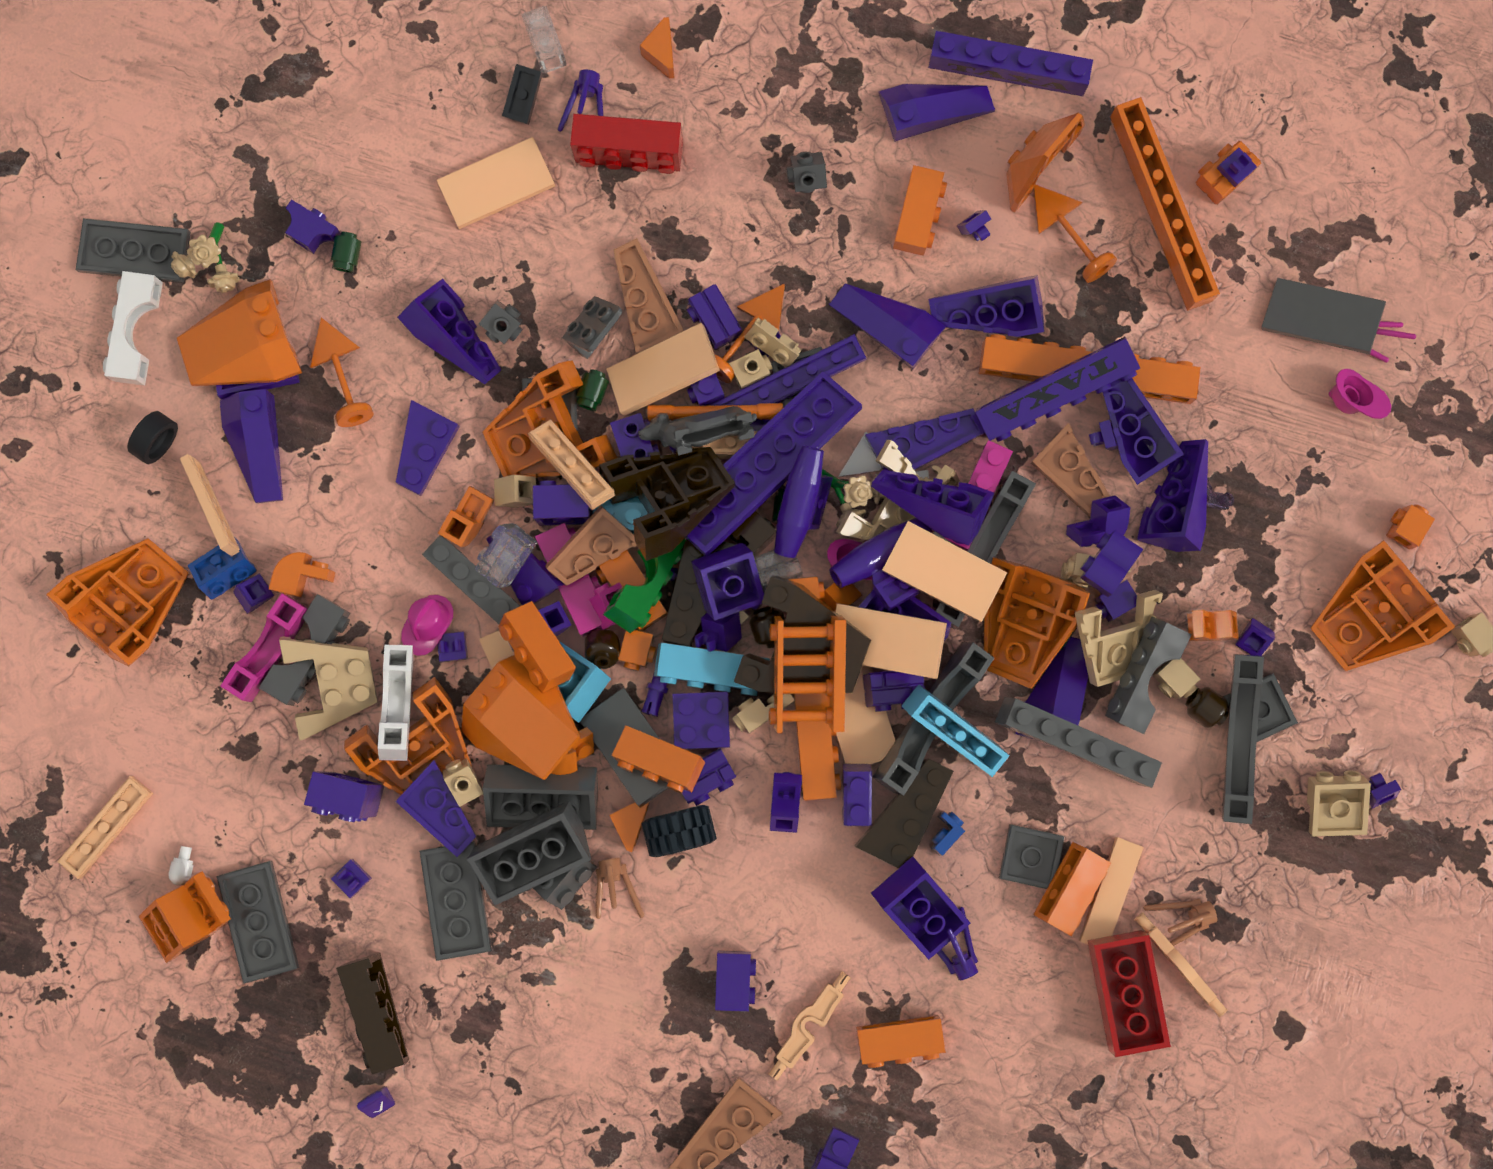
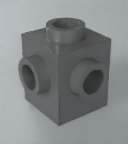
M800 152L797 155L790 156L791 166L786 167L788 183L793 182L795 192L810 193L815 189L827 188L826 167L822 152Z
M497 300L480 321L479 325L487 330L485 334L495 343L501 341L505 344L508 339L514 341L523 329L519 325L523 319L519 317L521 313L510 304L505 306ZM500 321H504L507 326H502Z

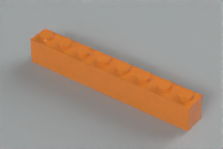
M1142 97L1117 105L1110 116L1185 307L1189 311L1211 303L1220 292Z
M992 334L990 337H985L983 341L978 374L1032 382L1092 352L1086 351V348L1082 346L1063 348L1059 347V344L1055 342H1044L1042 345L1035 344L1033 340L1027 338H1018L1017 341L1007 340L1004 335ZM1134 354L1140 369L1136 370L1137 375L1132 379L1145 398L1191 404L1197 399L1201 367L1193 366V363L1188 361H1177L1176 364L1168 363L1165 358L1151 357L1150 360L1140 359L1139 355Z
M817 576L788 579L804 585L818 599L825 598L824 583L818 582ZM825 693L794 694L795 710H825V707H829L830 696H826ZM825 721L796 722L803 800L837 798L836 790H841L840 773L835 774L834 763H839L838 747L832 746V736L836 735V732H833Z

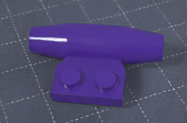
M802 446L788 476L777 518L774 553L778 555L796 558L808 530L820 528L833 477L822 474L823 450Z
M917 518L908 520L909 522L925 529L926 531L933 533L930 527H928L926 524H924ZM908 521L886 529L851 550L829 569L834 583L839 588L872 576L873 590L887 611L894 609L919 594L921 591L882 571Z

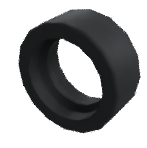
M159 411L151 412L133 430L127 444L128 452L146 464L156 462L172 445L178 431L177 423Z

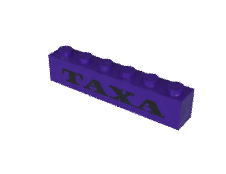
M936 31L928 68L1083 97L1089 85L1093 59Z
M1123 337L977 408L975 413L989 441L996 438L997 442L1010 437L1012 435L1011 430L1018 427L1024 430L1037 423L1035 419L1045 415L1046 418L1058 414L1061 412L1060 407L1070 403L1071 406L1083 402L1086 400L1085 395L1094 390L1096 394L1108 390L1112 387L1110 383L1119 378L1122 382L1137 375L1136 370L1140 369V366L1126 337Z

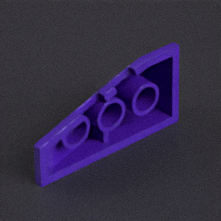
M902 84L879 91L894 142L995 112L988 87L982 85Z
M882 470L872 481L871 485L872 488L941 536L951 539L958 544L968 546L979 533L994 492L968 483L959 482L958 486L942 484L943 479L933 478V481H921L916 475Z
M1071 637L1063 650H1059L1025 701V703L1078 726L1088 680V671L1080 639ZM1015 732L1016 735L1030 738L1028 736Z

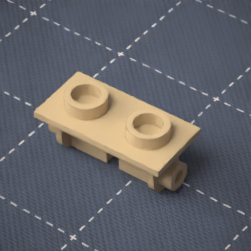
M757 318L744 338L785 368L790 366L800 355L799 353L802 349L798 347L799 344L784 333L778 339L775 335L779 330L767 322L766 319L761 320Z

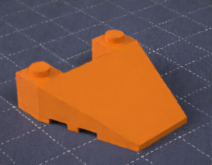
M573 360L560 362L538 373L532 379V382L515 397L516 399L482 432L503 477L510 475L532 476L536 478L561 476L533 444L528 435L529 432L550 419L594 469L599 468V464L617 458L607 434L583 443L578 431L574 427L562 398L563 395L583 385Z
M435 677L412 692L413 701L424 714V717L409 727L407 761L379 760L378 738L368 725L344 741V750L362 772L368 776L371 775L380 781L382 785L400 795L406 791L433 760L436 761L441 772L446 769L445 767L449 763L457 759L462 761L467 758L471 764L452 700Z

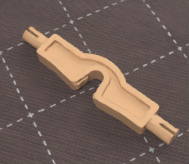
M1143 912L1139 914L1134 920L1150 935L1152 942L1178 968L1184 979L1208 1003L1218 1017L1224 1015L1228 1009L1219 1001L1214 992Z
M841 971L833 984L827 983L814 1003L803 1008L795 1017L791 1028V1035L776 1054L778 1061L768 1073L771 1077L774 1076L775 1080H779L787 1067L793 1068L801 1055L813 1044L815 1037L805 1028V1023L813 1021L821 1027L827 1024L834 1009L844 996L841 991L851 979L845 972Z

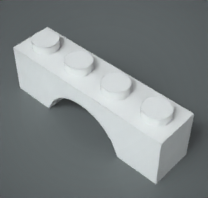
M122 271V277L117 282L118 300L117 305H114L112 310L114 323L112 331L109 332L107 338L109 346L108 357H105L103 361L104 376L114 382L145 386L149 359L140 354L133 342V329L143 314L159 308L163 282L155 275Z
M413 645L384 646L383 698L378 735L379 760L407 761L414 660Z

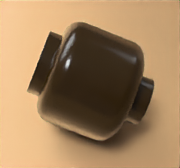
M768 606L753 612L754 616L750 619L749 624L757 644L766 645L767 648H774V641H770V624H775V616H781L783 621H785L781 610Z
M597 629L589 633L585 638V659L596 665L599 669H607L617 664L620 655V640L617 634L608 629Z
M1210 687L1197 688L1188 697L1185 704L1188 707L1187 714L1205 728H1210L1216 724L1221 725L1229 714L1226 711L1228 706L1227 700Z

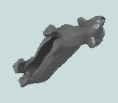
M731 406L673 421L667 413H660L650 421L649 425L638 431V436L642 440H660L663 447L671 446L676 449L678 455L692 452L691 446L707 445L729 435H738L740 441L754 438V429L750 424L756 421L757 415L755 413L751 415V412H746L738 406Z

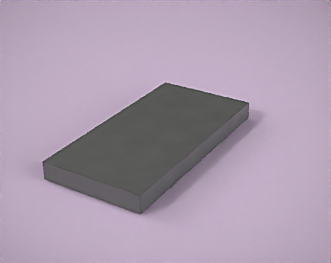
M83 218L76 271L122 277V271L155 275L161 281L184 283V278L179 277L171 268V262L173 261L172 255L174 251L178 254L188 255L187 250L189 248L191 232L188 229Z
M1277 278L1262 324V330L1370 355L1386 301Z
M624 688L581 719L580 722L584 728L587 727L593 733V741L640 808L668 788V783L658 779V782L655 783L642 777L643 772L634 769L631 773L618 767V762L611 756L625 725L660 739Z
M475 841L471 842L458 857L445 846L419 851L436 961L492 951L482 883L467 860L476 846Z
M268 861L216 876L222 901L229 910L231 920L228 921L243 984L299 968L273 862Z

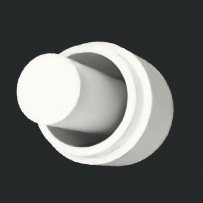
M181 846L178 858L174 857L173 861H171L168 876L175 885H184L191 878L194 865L193 861L189 860L192 851L190 847Z

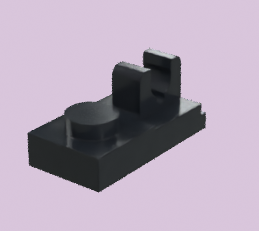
M516 64L502 113L503 117L529 125L542 79L541 71Z

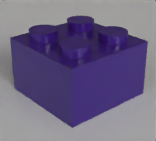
M540 481V485H533V519L539 526H553L563 523L566 525H583L593 513V510L590 509L568 482L567 485H556V481Z
M743 543L691 561L704 609L714 621L762 604L764 593L753 552Z
M728 692L673 694L674 745L682 749L730 748Z

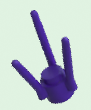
M588 69L579 72L578 80L574 82L573 91L560 120L559 132L564 128L578 93L581 95L577 110L578 114L583 112L586 97H593L595 93L598 116H603V85L599 83V73Z
M960 907L959 910L966 917L964 908ZM968 926L963 930L968 953L966 951L962 952L951 928L947 929V933L957 954L952 957L953 962L950 961L942 949L937 952L946 964L950 974L956 973L960 981L968 979L979 972L975 965L978 960L974 953Z

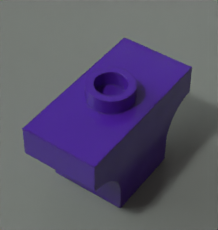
M292 199L287 205L286 209L291 214V224L285 233L293 242L314 254L322 243L334 242L335 236L341 235L338 228L326 221L327 217L317 209L312 208L310 211Z

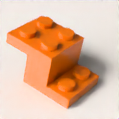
M203 871L191 877L184 885L154 900L139 915L166 963L178 957L184 950L210 937L231 920L228 907L223 901L219 900L212 880L206 877Z

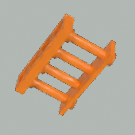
M842 615L831 616V623H827L826 626L784 627V621L781 616H775V624H770L769 631L770 641H774V708H769V724L774 725L777 733H783V722L825 721L833 732H845L846 619ZM783 638H826V640H830V651H826V654L783 655ZM783 666H826V668H830V679H826L825 682L783 683ZM825 693L826 696H830L829 707H825V710H783V694Z

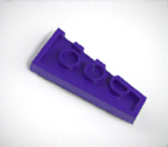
M972 408L939 416V418L922 420L876 433L865 434V438L876 458L886 440L894 441L898 446L897 449L904 457H907L912 464L911 467L916 470L985 434V431ZM880 464V466H881V468H882L883 470H888L887 468H885L884 466H882V465Z

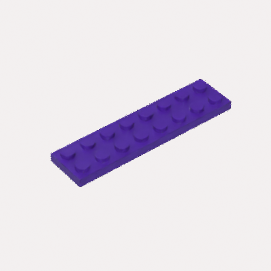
M822 371L754 435V438H751L723 464L734 480L735 487L685 538L707 557L788 480V476L802 446L821 449L862 410V404Z

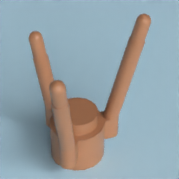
M620 858L598 861L599 869H596V918H601L603 878L604 883H608L611 907L615 909L617 902L614 882L621 880L620 875H622L639 917L643 918L644 913L627 874L626 864L621 865Z
M1200 899L1188 902L1145 905L1143 907L1145 911L1192 908V910L1188 911L1189 920L1168 928V932L1172 933L1191 925L1195 926L1172 940L1170 943L1173 946L1199 931L1209 928L1210 924L1217 922V914L1210 901L1201 903Z

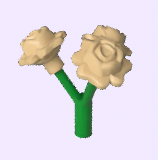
M218 222L214 223L208 239L205 235L201 234L197 239L190 240L187 256L178 254L176 251L173 252L171 268L179 277L185 278L189 276L194 279L195 275H197L195 265L202 264L204 268H208L212 263H217L215 266L216 274L207 280L210 287L215 288L217 292L221 293L235 289V283L239 282L240 278L237 273L227 271L226 265L222 263L221 248L218 246L224 225Z
M822 469V474L833 477L831 487L834 488L841 503L840 509L843 514L840 520L837 521V527H839L847 511H852L861 518L864 517L866 510L852 508L859 505L866 506L867 500L874 498L876 504L879 503L880 499H885L884 495L871 487L872 482L868 481L864 475L857 478L850 477L849 481H843ZM840 488L844 489L845 496H843Z

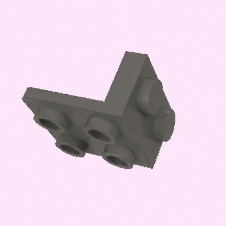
M594 296L584 305L583 311L568 326L567 332L562 338L582 357L588 359L620 318L619 316L623 310L618 305Z
M588 861L533 887V889L545 901L562 910L572 901L581 886L590 879L597 866L592 861Z

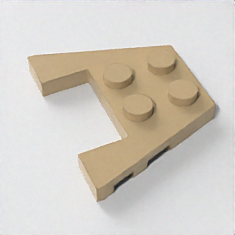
M886 440L875 461L890 471L913 474L919 480L924 481L911 467L912 464L907 457H904L897 449L896 443L892 440ZM885 497L871 523L852 511H847L836 533L869 540L894 525L916 517Z
M1152 590L1138 594L1135 621L1101 631V609L1091 607L1075 612L1091 684L1099 687L1121 679L1128 668L1134 650L1138 647L1143 636L1145 626L1149 623L1151 617L1156 618L1153 615L1156 602L1161 603L1162 592Z
M280 637L279 642L284 664L310 659L314 660L322 700V710L295 714L299 741L377 703L368 648L336 643L331 645L316 643L314 640L305 639V641L290 639L291 637Z

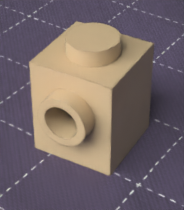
M759 349L729 363L734 370V379L740 390L770 376L769 370L773 369L767 355L762 356Z
M510 475L494 479L495 506L519 508L533 505V485H536V477Z
M1482 612L1470 615L1451 630L1458 640L1457 645L1459 649L1470 657L1478 655L1485 657L1493 652V626Z
M1181 658L1180 660L1165 662L1152 674L1160 683L1159 689L1167 697H1173L1174 699L1181 698L1182 696L1185 699L1198 688L1195 684L1200 680L1196 673Z
M467 758L462 761L460 759L452 761L442 771L443 779L459 807L483 795V786Z

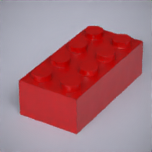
M573 114L570 146L575 163H579L583 167L590 168L595 165H605L606 168L613 170L621 169V167H630L638 172L654 169L663 174H673L674 171L680 172L682 126L680 122Z
M1139 930L1087 940L1108 1051L1115 1057L1171 1047L1150 935Z

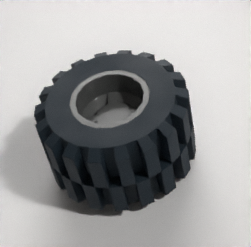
M699 805L652 817L641 823L649 856L655 858L713 843L717 839L710 809L706 805Z

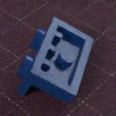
M236 538L235 540L240 549L239 553L230 556L221 550L218 545L188 564L198 588L211 600L222 595L257 571L256 567L248 560L240 542Z
M941 812L937 816L949 827L948 830L942 828L932 838L935 844L931 849L939 856H943L965 832L961 827L964 822L953 812L948 814Z

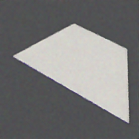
M867 432L864 433L838 477L880 471L881 466L875 461L876 456L865 438V434H868Z

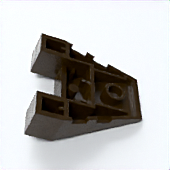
M711 447L693 448L692 452L678 455L677 451L676 454L660 456V452L650 453V457L634 458V455H624L599 464L600 475L614 490L615 496L609 499L612 505L638 496L648 512L647 515L633 519L635 543L646 561L672 552L735 487L734 480Z
M777 575L770 577L762 603L787 612L784 627L826 626L827 623H831V616L838 615L804 585ZM847 620L845 693H852L871 639ZM783 638V655L826 654V651H830V640H826V638ZM774 652L771 661L750 653L743 655L734 682L759 692H774ZM783 666V683L825 682L826 679H830V668H826V666Z

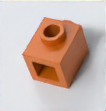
M1409 505L1402 509L1399 508L1391 518L1390 522L1393 524L1386 536L1409 550L1419 547L1435 518L1428 515L1429 511L1420 505Z
M634 630L631 633L625 631L618 658L619 661L624 662V668L639 671L640 666L647 668L648 662L653 663L656 653V647L652 646L653 634Z

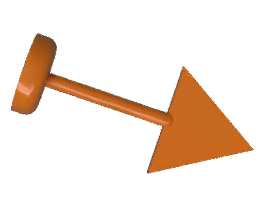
M1035 184L1034 191L1039 234L1059 221L1090 260V263L1082 273L1086 282L1091 283L1107 273L1117 261L1114 254L1107 252L1095 257L1064 217L1081 205L1082 202Z
M785 284L737 306L738 309L754 318L722 358L715 355L720 371L716 372L719 380L730 384L735 378L734 370L727 362L746 339L744 336L752 328L757 318L761 320L766 319L767 322L779 330Z
M321 318L310 367L313 368L330 360L333 361L347 405L336 413V422L340 427H353L363 424L373 417L372 407L365 402H353L338 358L360 347Z

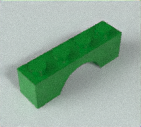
M684 539L672 552L648 561L645 560L638 549L637 552L646 568L644 585H624L614 593L603 615L629 633L638 627L643 628L651 617V614L648 613L651 606L654 607L662 596L660 592L662 585H666L673 575L671 571L673 564L676 565L682 558L683 550L681 549L686 540Z

